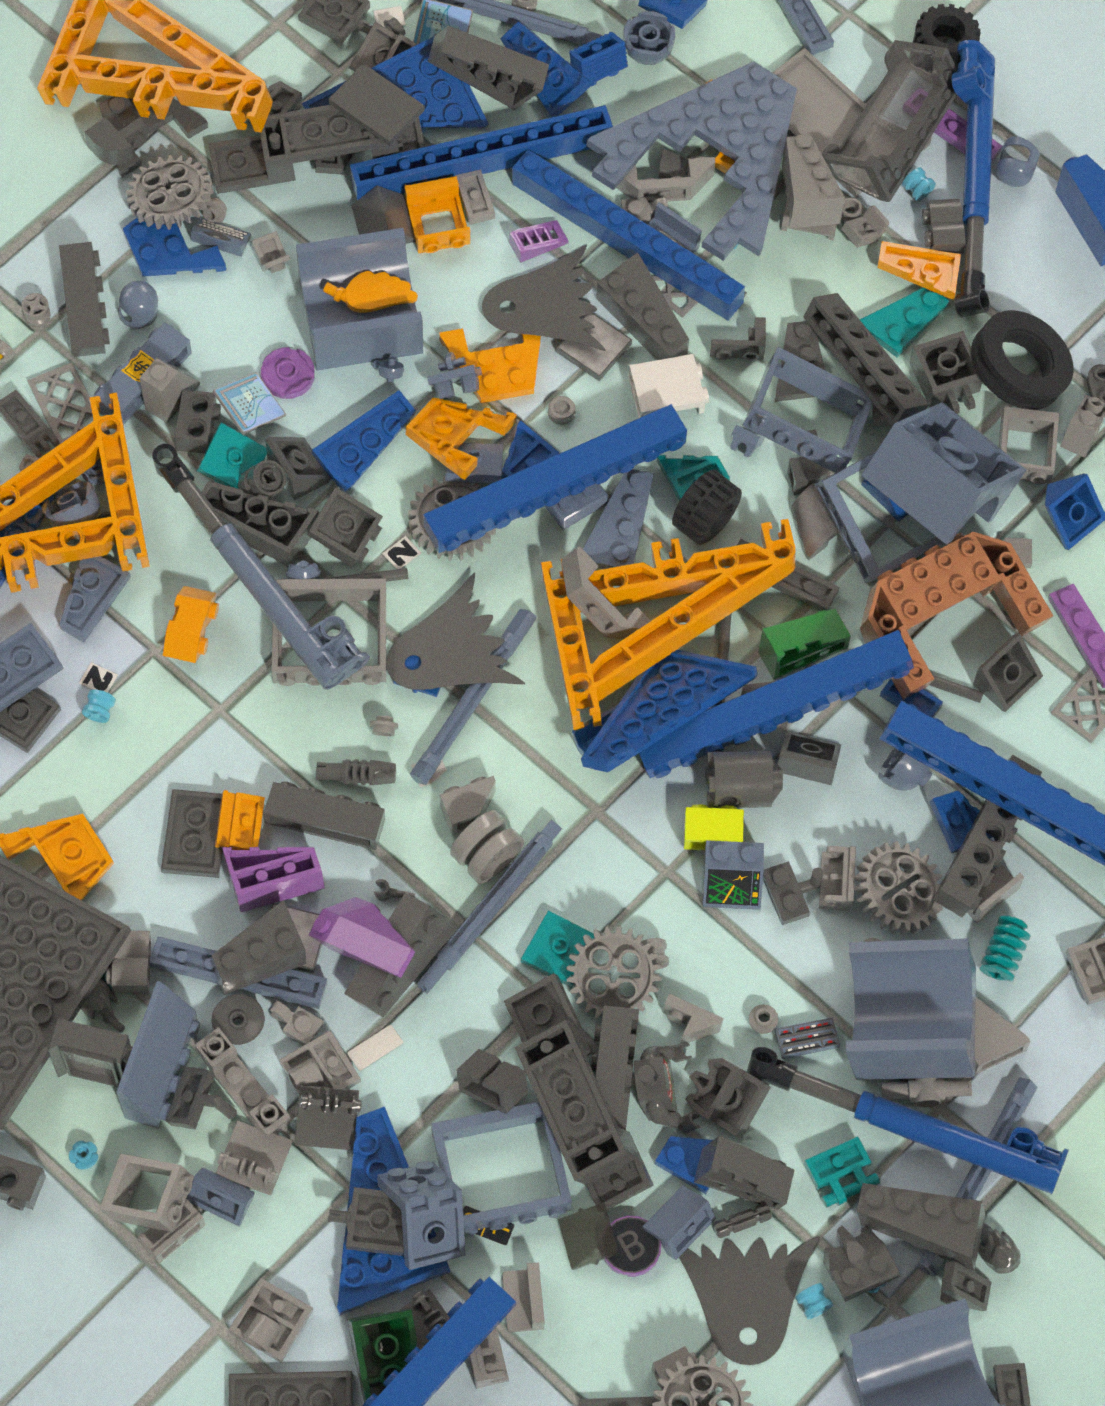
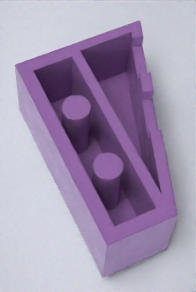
M222 847L240 912L325 889L322 870L314 847H277V850H259V847H250V850H232L231 847Z

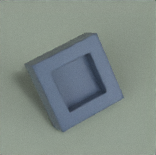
M736 425L731 434L733 435L731 450L736 451L738 446L744 443L747 447L744 456L751 457L755 450L761 447L765 437L741 425Z

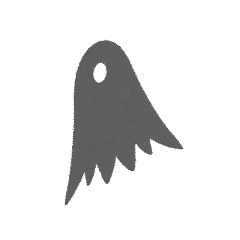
M587 244L547 266L494 286L488 291L482 302V311L486 320L494 327L506 332L562 339L606 351L599 341L583 330L595 328V326L580 318L597 311L594 305L578 300L587 294L593 285L573 282L585 270L584 268L573 270V268L583 256ZM504 301H511L515 304L516 308L512 313H503L500 310V304Z
M475 572L443 605L404 633L392 645L386 658V667L390 677L397 684L414 690L477 683L525 685V682L517 676L496 667L506 663V659L489 655L505 642L500 637L482 635L490 626L493 615L472 617L480 604L479 599L468 603L474 587ZM412 655H416L421 659L420 667L415 670H410L405 666V660Z
M820 1236L803 1244L789 1257L787 1256V1244H784L775 1252L772 1259L769 1257L766 1244L762 1238L752 1245L746 1257L729 1239H726L723 1244L720 1260L704 1245L702 1246V1258L688 1248L683 1252L679 1259L697 1293L713 1341L724 1356L739 1364L755 1365L767 1361L778 1351L787 1331L791 1308L800 1279ZM747 1327L753 1328L758 1335L757 1341L752 1345L743 1344L739 1337L742 1329Z

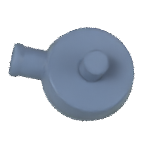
M389 357L388 361L381 362L375 360L373 362V368L378 369L379 375L387 378V382H394V379L403 376L404 366L402 363L395 361L394 357Z

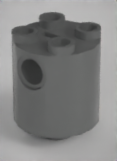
M771 751L707 752V767L705 768V782L708 784L709 790L707 791L708 808H721L726 805L737 808L772 807V803L783 789V770L772 759Z

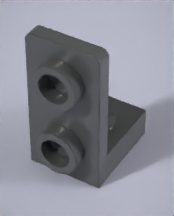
M755 317L754 327H749L748 340L712 339L710 357H717L721 360L730 358H744L748 361L764 359L766 317Z

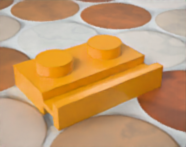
M224 790L221 797L215 847H231L232 850H250V847H258L265 797L239 792L235 794Z

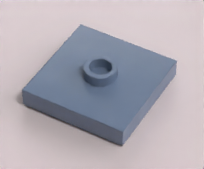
M462 443L458 450L478 458L477 467L465 480L446 467L445 481L495 483L501 480L503 444Z

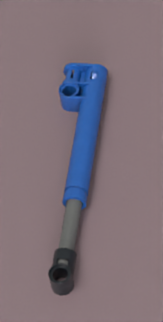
M964 40L958 44L957 52L961 56V62L958 64L957 72L952 74L953 89L967 105L962 215L963 223L967 225L965 272L961 275V293L955 296V308L961 318L986 313L990 308L989 297L985 291V274L982 272L984 225L989 222L995 58L982 43L975 40Z
M757 1047L752 1050L747 1072L767 1085L771 1084L786 1091H790V1089L797 1090L854 1112L855 1119L863 1122L867 1121L869 1122L868 1124L1053 1194L1069 1149L1064 1148L1061 1152L1046 1146L1045 1142L1038 1140L1037 1134L1028 1128H1015L1006 1145L886 1098L876 1097L875 1094L865 1090L861 1095L798 1071V1066L778 1059L777 1054L769 1048Z

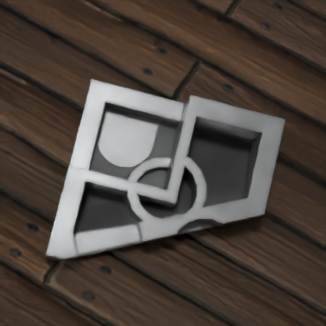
M812 483L791 505L793 517L798 524L799 537L802 538L805 557L808 560L828 546V542L839 534L815 484Z

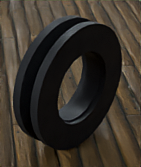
M1007 310L993 315L976 334L972 342L971 357L978 376L993 394L1012 406L1030 410L1046 408L1067 389L1072 381L1074 366L1067 345L1050 325L1029 313ZM1003 342L1015 343L1029 351L1040 365L1042 378L1030 377L1012 366L1005 356Z

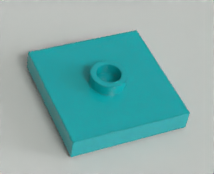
M220 423L200 462L197 472L219 484L239 489L238 481L241 474L264 461L267 455L266 447Z
M548 910L521 957V963L547 976L555 973L558 975L561 983L573 988L575 983L567 982V978L574 975V972L566 968L568 965L575 964L576 962L569 958L571 953H580L575 947L577 943L586 945L583 938L585 934L593 939L595 938L594 933Z

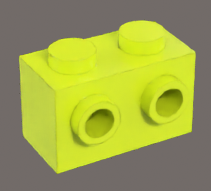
M703 804L686 807L684 817V849L705 850L706 840L743 842L744 809H737V807L730 805L722 806L721 808H708V806Z

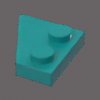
M660 455L657 458L659 467L679 501L688 488L701 475L710 470H716L730 481V476L718 456L696 457L694 455H683V458H666V455Z

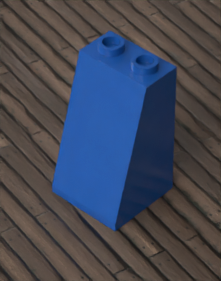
M1087 154L1078 158L1071 157L1063 163L1055 193L1101 267L1105 265V170Z

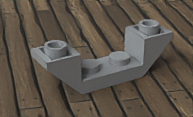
M700 156L688 159L687 177L674 176L666 179L647 178L638 180L635 165L616 188L631 199L647 197L648 203H652L658 198H667L668 202L691 200L714 176L715 157L706 158Z
M580 546L561 560L567 597L605 637L625 639L651 621L638 607L622 616L588 580L598 568V565Z
M219 1027L195 1044V1048L207 1067L215 1074L214 1078L249 1122L264 1135L269 1136L291 1119L274 1095L269 1096L238 1058L236 1048Z

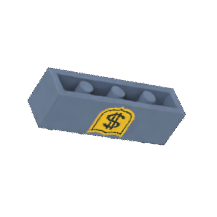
M166 322L159 329L155 328L150 333L148 340L141 347L134 349L130 359L123 366L120 365L115 369L112 378L106 384L100 385L95 391L93 397L100 396L101 398L99 403L100 413L104 416L114 414V410L109 408V403H111L109 394L117 392L124 425L144 404L140 382L141 375L156 358L178 368L192 354L190 339Z

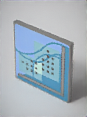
M422 0L413 42L418 45L435 36L447 26L469 33L474 10L435 0Z
M257 372L213 390V394L242 435L287 415Z

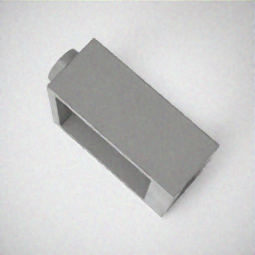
M1004 407L1000 424L999 448L1006 454L1009 430L1047 435L1045 466L1019 463L1027 469L1020 480L1031 481L1034 484L1051 483L1055 471L1059 413Z
M120 1153L99 1210L114 1221L173 1233L177 1222L181 1218L186 1197L192 1189L194 1176L178 1164ZM142 1171L170 1176L156 1213L129 1208Z

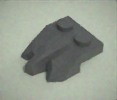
M374 22L348 68L355 72L363 63L372 68L417 44L402 34L396 35L377 22Z
M723 1058L709 1059L708 1067L710 1071L708 1075L696 1070L689 1076L698 1087V1092L696 1094H689L685 1100L694 1111L742 1139L771 1087Z
M841 1225L837 1229L840 1246L825 1248L823 1263L845 1302L900 1277L899 1270L885 1244L867 1226L863 1227L861 1234L854 1238Z

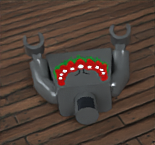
M684 1042L671 1047H648L642 1052L640 1060L634 1061L637 1097L649 1121L656 1124L675 1128L679 1126L681 1131L687 1134L700 1128V1125H696L693 1120L700 1117L697 1112L692 1111L682 1117L677 1112L670 1061L672 1059V1061L677 1063L691 1059L692 1056H686L683 1048L690 1046V1044Z

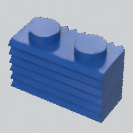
M609 32V34L600 36V38L587 42L583 46L574 48V51L570 50V63L594 83L592 85L594 86L597 84V81L608 76H615L620 70L628 67L626 44L615 33Z

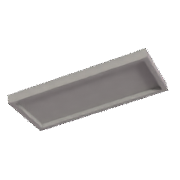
M804 48L772 73L797 88L787 135L790 137L811 135L822 154L829 144H837L840 148L866 107V104ZM875 124L853 160L866 162L869 156H890L901 136L881 125ZM848 166L842 175L844 178L864 188L872 185L865 169ZM837 180L855 198L862 193V191Z

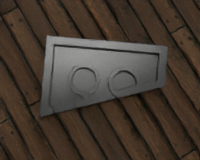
M807 321L788 323L783 349L824 370L817 333ZM778 378L775 402L815 397Z

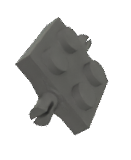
M305 0L306 5L298 14L300 22L341 44L344 43L355 29L368 34L372 27L370 23L362 20L370 9V1Z
M354 1187L353 1199L348 1211L329 1210L328 1222L346 1223L348 1231L347 1250L404 1256L401 1209L382 1190Z

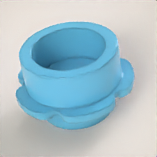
M83 1140L76 1142L72 1146L73 1149L69 1152L70 1162L74 1163L78 1169H88L95 1165L98 1160L97 1147L90 1141L87 1143ZM82 1152L86 1153L85 1157L81 1156Z

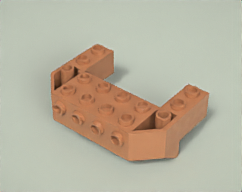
M961 532L948 545L942 548L936 545L924 553L925 557L918 561L913 557L901 564L902 569L893 573L892 570H888L877 577L878 582L868 595L860 631L865 644L897 630L900 631L914 669H911L908 675L899 679L891 678L903 700L926 688L934 680L932 673L907 632L912 627L979 592L984 597L993 591L997 594L1021 637L1044 625L1053 617L1052 612L1011 543L976 532H971L964 536Z

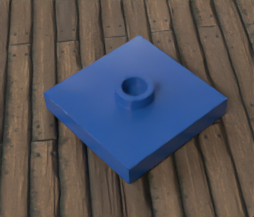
M639 0L638 6L647 11L663 14L667 17L669 23L683 29L707 5L708 0Z

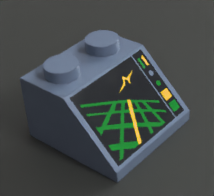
M706 840L703 871V907L761 909L764 843Z

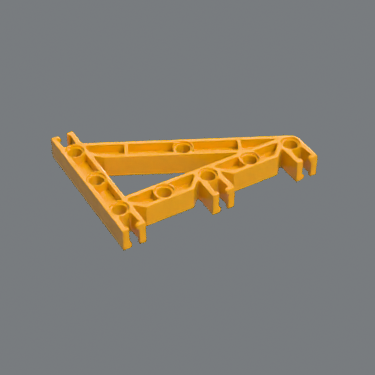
M74 0L37 87L44 103L48 105H54L55 99L53 96L56 94L61 105L69 107L77 86L80 84L85 93L133 99L140 117L148 118L150 115L148 109L152 106L157 119L165 120L173 97H176L181 105L231 111L230 115L238 130H246L247 124L245 121L249 119L254 131L261 133L273 103L264 80L147 0ZM108 12H110L115 20L185 68L90 55Z
M117 392L109 394L111 401L109 408L114 410V414L99 416L98 412H101L99 406L101 402L100 396L89 397L94 421L0 486L1 531L90 469L101 458L111 517L0 537V570L5 565L11 593L22 590L21 584H17L14 572L15 570L28 568L30 574L25 575V581H29L31 589L39 588L35 559L46 566L107 555L115 544L117 545L122 572L133 569L132 563H128L125 550L139 547L141 553H137L136 556L137 560L141 561L142 568L150 567ZM108 429L116 430V432L111 435L104 434V432ZM117 479L126 480L121 485L113 484ZM8 499L15 500L11 505H3ZM127 529L135 530L132 535L123 534ZM70 540H80L75 546L67 545ZM24 550L22 555L12 556L14 551Z
M781 520V532L778 533L779 539L772 541L770 537L771 522L761 523L763 548L755 543H748L694 553L687 563H684L679 538L671 539L670 559L661 560L660 548H663L662 542L651 543L654 568L641 562L594 571L588 580L614 607L688 593L693 594L599 655L593 664L590 663L580 616L581 611L571 602L566 594L563 568L559 572L560 578L551 580L550 568H553L552 562H541L543 582L573 730L584 728V723L580 719V712L577 709L591 707L589 714L593 718L594 727L602 726L599 701L790 575L795 569V544L789 520ZM580 689H584V690H585V691H583V692H577V690H580Z

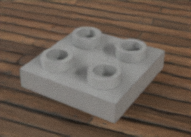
M1105 937L1068 948L1065 953L1086 1004L1090 1005L1105 1000Z
M331 1030L279 1060L281 1067L298 1094L300 1092V1085L350 1089L361 1082V1078Z
M260 1278L230 1326L229 1333L282 1363L311 1316L313 1307Z

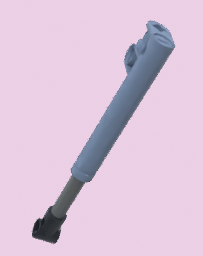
M170 444L158 445L152 453L157 474L166 480L175 493L182 495L211 533V543L219 550L218 552L323 689L328 690L335 687L364 667L369 661L370 656L367 652L361 653L354 644L355 639L346 629L344 621L340 617L329 616L311 627L243 537L239 535L233 524H226L196 486L193 482L195 477L178 457L176 449ZM165 458H171V459H172V461H170L169 463H166V464L160 463V461H161L162 459H165ZM332 629L340 631V634L337 636L327 635Z

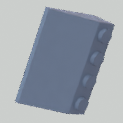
M159 981L156 982L117 1089V1095L125 1119L158 1129L161 1121H166L171 1104L168 1103L171 1093H176L181 1076H178L181 1065L186 1066L189 1060L191 1049L188 1046L191 1038L196 1039L200 1028L196 1011L164 983Z

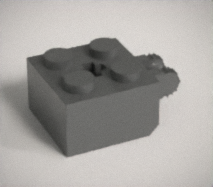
M964 331L913 346L909 363L929 403V407L946 402L947 406L958 414L960 413V407L957 399L962 397L968 410L976 408L972 394L980 392L982 380L974 368L971 346Z

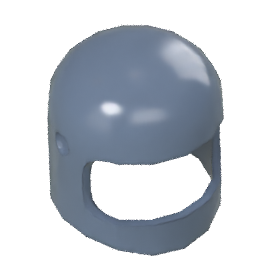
M1014 136L1008 138L1004 142L1000 159L997 163L996 173L998 178L1004 184L1012 187H1022L1028 184L1034 175L1040 153L1038 149L1022 137ZM1011 145L1026 147L1030 152L1028 161L1011 157L1005 148Z
M132 281L125 285L119 297L118 314L120 320L124 325L131 328L140 329L148 327L157 318L158 296L156 290L144 281ZM121 308L131 316L132 321H128L123 317Z

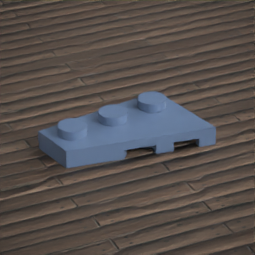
M101 556L80 560L74 575L71 593L68 595L60 621V629L85 642L131 578L128 571L122 572L119 566Z

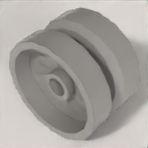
M495 810L488 811L474 820L458 836L450 849V855L460 865H468V874L479 884L488 882L502 872L515 859L524 845V839L515 829H506L507 821Z

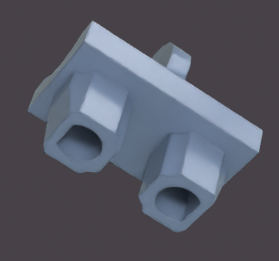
M450 352L446 353V362L438 364L440 371L448 370V372L427 377L429 385L435 387L438 398L445 400L455 397L452 383L458 381L461 382L462 391L465 394L479 391L478 376L482 375L481 367H475V365L459 368V366L466 365L465 357L456 359L454 353Z

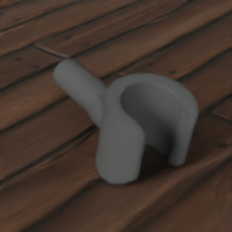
M379 879L375 882L378 887L386 888L384 892L373 891L376 898L380 901H386L390 897L402 898L405 893L415 898L414 893L390 888L389 883L384 879Z

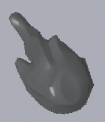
M100 979L81 1010L91 1019L95 1018V1012H99L105 1023L111 1024L119 1032L123 1031L125 1026L115 1017L110 1001L111 999L117 1003V997L106 982Z
M983 1223L981 1238L984 1246L979 1245V1255L986 1265L996 1273L1005 1274L1014 1271L1020 1265L1021 1256L1016 1244L1004 1231L1000 1234L996 1229L993 1230L990 1226Z

